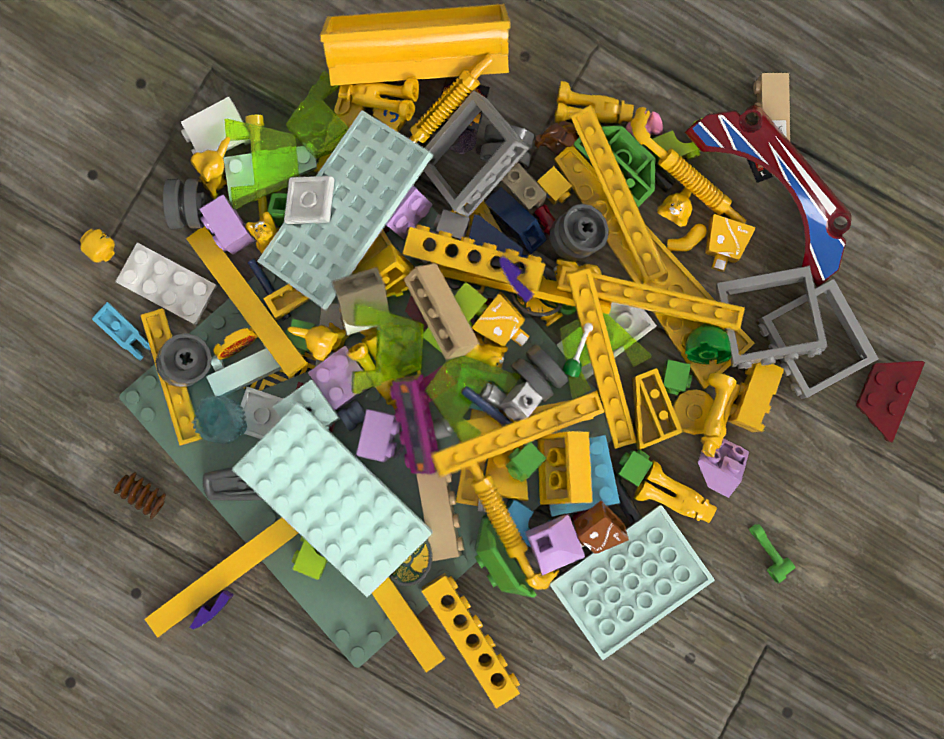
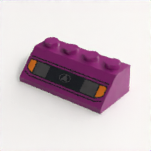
M420 374L395 379L392 382L393 386H390L392 399H396L397 403L395 417L397 422H401L400 440L401 444L406 446L407 453L404 454L406 467H410L411 474H436L437 470L431 454L438 452L439 449L424 376Z

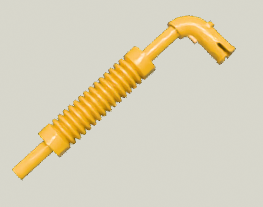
M487 54L471 72L465 69L460 74L459 79L457 78L456 82L454 81L453 85H450V88H447V91L429 108L430 110H427V113L421 116L418 123L416 122L410 128L412 136L409 139L416 144L418 141L425 143L431 137L430 135L434 134L433 131L435 132L436 128L438 129L439 125L441 126L442 122L444 123L445 119H448V116H451V113L463 103L462 100H466L465 97L472 93L471 90H475L480 85L477 78L490 66L494 59Z
M639 107L630 124L636 140L660 158L658 164L664 170H667L677 181H680L683 186H686L696 197H699L698 199L708 205L717 215L725 213L732 220L745 224L747 220L730 206L732 200L726 194H723L713 183L704 178V175L695 170L687 161L685 162V159H682L672 148L665 151L650 138V134L645 127L650 112L649 110L646 111L647 108Z
M477 463L468 466L475 478L471 485L475 493H477V497H479L485 512H488L487 516H490L489 520H492L491 523L494 524L493 527L496 528L495 531L498 532L497 535L501 543H503L509 558L516 557L526 576L525 581L529 586L539 590L547 589L552 580L558 576L559 570H553L544 575L541 572L534 573L524 554L528 547L522 539L520 532H518V528H515L516 524H514V520H512V516H510L504 501H501L502 497H499L500 493H497L498 489H495L496 486L493 485L494 482L490 474L483 475Z

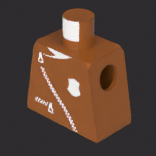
M599 501L574 522L581 548L587 546L595 554L629 540L624 522L602 501Z

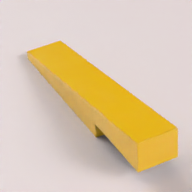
M383 229L354 270L392 244ZM290 284L263 298L276 321L311 300Z

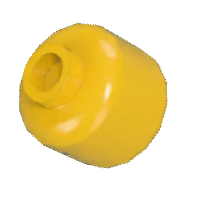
M90 229L80 239L81 251L93 262H106L115 253L113 251L115 242L101 229Z

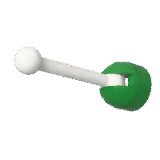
M591 323L584 325L585 331L575 357L564 363L562 371L569 376H580L582 364L579 357L588 333L593 329Z

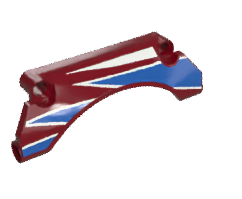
M749 106L741 115L736 110L707 114L685 131V134L700 151L723 152L744 157L766 168L784 184L798 206L804 225L805 254L802 267L810 266L813 283L816 287L825 283L839 270L847 241L843 234L850 229L852 215L760 106ZM750 112L756 113L759 116V121L750 122L747 114ZM842 216L846 218L847 223L839 225L835 222V219Z

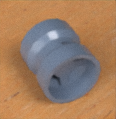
M358 400L351 403V407L342 409L338 414L347 429L352 431L358 423H364L366 412Z

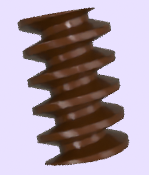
M136 472L130 476L125 475L116 485L114 494L121 492V499L128 498V504L136 503L135 508L137 510L143 508V514L148 515L151 513L150 519H153L164 505L166 493L157 496L159 488L150 491L152 483L149 482L143 486L144 478L141 477L136 481Z

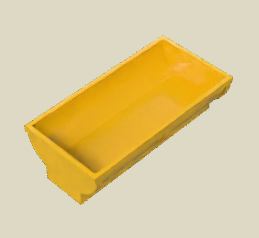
M505 4L328 16L320 34L321 42H324L331 86L401 81L408 78L457 77L465 69L471 72L487 54L494 61L481 75L509 73L508 29H510V21Z

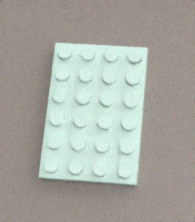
M661 504L644 515L641 520L626 528L628 541L598 554L592 552L550 583L551 588L602 660L715 581Z

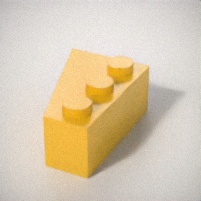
M391 244L354 270L351 275L377 268L384 282L386 297L392 295L398 297L403 295V291L409 289L404 279L416 267Z
M761 362L754 363L751 368H747L745 370L747 377L744 383L741 382L739 384L741 386L736 403H733L728 422L751 432H763L765 425L761 424L765 413L770 412L771 406L769 403L773 394L775 395L784 369L774 364L761 365Z
M656 368L633 377L637 449H643L683 433L658 369Z

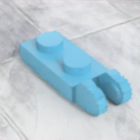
M107 302L92 318L123 349L128 350L138 360H141L144 356L131 345L136 339L146 349L151 350L148 340L141 335L142 333L110 303Z

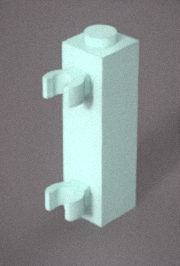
M264 345L265 349L227 367L224 366L223 360L217 359L216 355L211 357V365L215 373L206 377L215 396L222 398L282 370V368Z

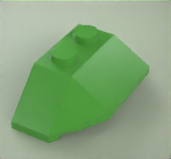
M601 126L633 198L639 207L655 191V157L623 126ZM579 137L574 145L589 159Z
M485 514L481 518L475 544L477 555L474 557L481 568L486 566L490 574L487 575V578L493 587L498 585L501 591L532 598L537 596L533 588L525 581L526 577L514 558H509L495 528Z

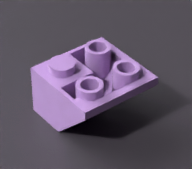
M724 438L720 448L716 449L714 457L706 456L701 450L698 464L707 486L729 498L742 481L749 451Z
M568 514L525 531L542 575L585 557Z

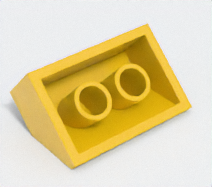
M567 431L552 433L538 438V450L547 458L538 467L540 505L591 503L589 432Z

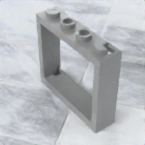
M473 90L424 148L433 156L423 170L454 211L469 217L529 147L489 100ZM482 110L506 141L457 196L434 165Z
M810 266L717 283L716 293L718 302L729 304L727 295L804 281L817 340L816 342L739 355L734 330L724 328L731 343L732 356L730 360L732 367L738 366V369L751 368L752 364L760 362L761 365H770L775 363L776 359L784 358L785 361H792L798 359L799 355L808 354V357H814L815 355L822 354L821 351L827 348Z
M834 279L815 288L816 296L824 292L861 360L809 388L794 360L785 361L784 358L779 359L781 362L780 367L784 369L783 374L786 377L788 376L792 382V391H795L796 395L800 396L801 399L812 396L879 359ZM806 294L757 320L761 330L760 333L762 336H766L770 342L768 345L770 350L786 347L772 320L808 301Z

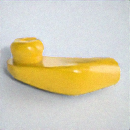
M696 224L684 237L668 239L667 248L670 251H690L706 236V226Z

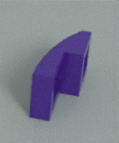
M502 256L500 263L505 276L515 291L526 302L529 301L534 293L517 279L523 271L505 256Z
M225 590L221 593L213 608L208 605L203 606L190 625V628L194 630L213 619L225 608L234 594Z

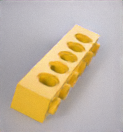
M418 224L416 228H409L403 250L404 255L510 283L502 268L495 270L491 265L494 257L505 256L513 264L522 262L526 266L525 273L517 279L528 289L539 291L546 265L541 263L542 258L532 255H528L527 259L518 257V251L507 248L505 253L496 251V245L485 242L483 247L474 245L475 240L463 236H461V240L452 239L453 234L440 230L438 234L430 233L429 227ZM430 238L436 241V248L433 251H428L425 247L426 241ZM455 244L459 252L457 256L451 258L447 253V249L450 245ZM477 250L481 254V259L478 263L473 264L469 259V255L472 251Z
M443 573L421 587L422 593L497 709L520 694L517 687L520 683L514 673L509 675L505 667L508 664L502 654L497 655L493 647L496 645L490 635L487 634L485 636L480 628L483 627V624L478 616H472L468 609L471 606L464 595L460 597L456 589L459 587L452 576L447 577ZM444 595H451L454 601L450 605H444L441 599ZM458 614L466 617V621L461 625L453 621L454 617ZM476 634L479 638L476 643L469 644L466 641L467 636ZM487 653L491 656V659L487 663H481L478 660L481 654ZM495 673H500L503 675V678L500 682L491 681V676Z

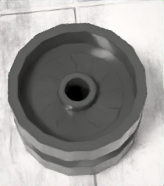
M493 124L486 126L484 139L488 143L482 145L479 156L486 163L506 141ZM510 125L529 147L528 150L533 148L534 134L523 128ZM526 151L517 161L523 169H527L529 166L530 154Z
M188 178L184 184L180 179H167L165 181L163 206L168 228L183 229L186 223L191 229L203 228L205 226L200 219L203 214L199 210L206 206L204 185L200 178Z
M579 204L573 206L553 222L550 228V240L554 250L565 260L573 262L583 261L605 245L608 239L609 228L606 219L599 210L590 205Z
M185 333L168 339L158 351L155 362L157 372L162 380L171 386L181 388L191 386L204 378L210 370L212 358L210 349L202 339ZM181 358H184L186 360L185 365L182 364Z
M534 344L526 351V357L532 366L525 359L519 358L511 365V368L523 383L529 382L543 398L541 401L545 403L553 395V390L547 381L553 387L560 389L569 380L558 364L538 345Z

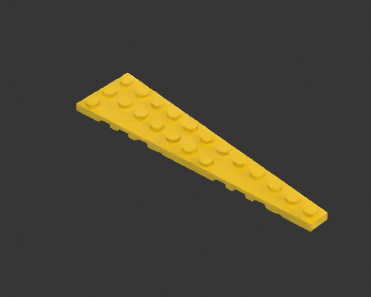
M574 146L567 147L554 159L566 180L572 185V189L581 203L593 206L606 219L609 228L607 243L633 282L716 301L648 227L647 229L667 273L645 282L594 168ZM653 312L687 364H691L690 370L703 389L710 385L708 384L710 373L722 374L731 366L730 359L720 364H717V360H709V364H699L687 359V354L685 355L687 337L692 330L702 326L704 323ZM740 328L739 331L734 330L739 355H743L755 343Z

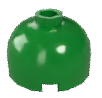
M703 324L692 330L688 335L685 355L687 354L688 360L699 364H709V360H717V364L726 362L732 356L729 336L720 327Z

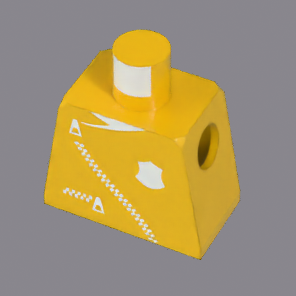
M714 214L709 220L705 248L707 255L714 256L711 268L724 272L728 261L732 263L739 261L756 227Z
M502 292L496 296L472 326L473 330L502 346H505L512 339L522 347L530 337L520 329L525 318Z

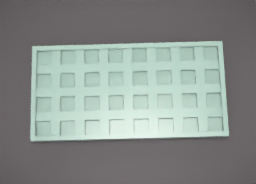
M361 110L316 175L332 176L334 178L330 222L287 224L284 222L257 262L326 310L336 296L332 281L351 275L433 155L428 150Z
M299 402L232 469L366 597L433 533L414 512Z

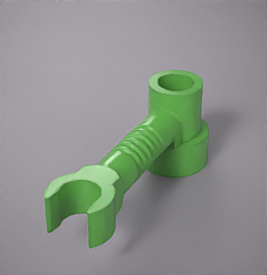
M755 524L749 528V531L760 542L774 562L767 569V572L779 584L786 579L787 574L795 569V565L788 557L782 559L767 538L760 524Z

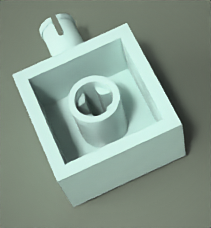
M313 380L308 381L273 406L282 419L299 402L304 408H311L312 411L310 413L327 430L332 424L341 419Z

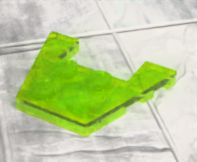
M325 70L320 74L318 82L309 90V94L304 102L299 104L286 123L287 129L316 159L331 154L349 129L323 101V99L338 89V85L331 86L330 75Z
M224 119L226 137H230V141L247 139L251 141L254 185L231 187L233 209L240 208L242 205L251 201L254 202L267 194L284 189L289 185V178L300 177L295 134Z
M354 303V325H377L376 369L352 371L351 392L353 394H359L364 389L377 387L382 382L392 378L395 380L422 368L423 323L360 303Z
M602 313L612 351L623 347L633 367L652 358V355L612 317ZM579 319L560 328L565 362L575 357L583 336ZM586 343L579 357L582 367L591 363ZM582 371L579 377L568 375L572 399L591 390Z
M459 356L447 359L424 391L460 442H464L479 436L482 432L463 419L464 414L473 402L465 397L461 390L467 385L479 395L486 383L491 381L508 394L521 376L466 356Z

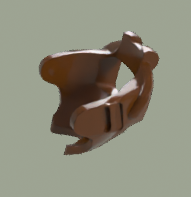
M561 121L559 124L556 122L545 130L543 134L536 136L534 145L537 148L539 146H546L558 156L567 147L573 146L579 135L574 124L566 121Z

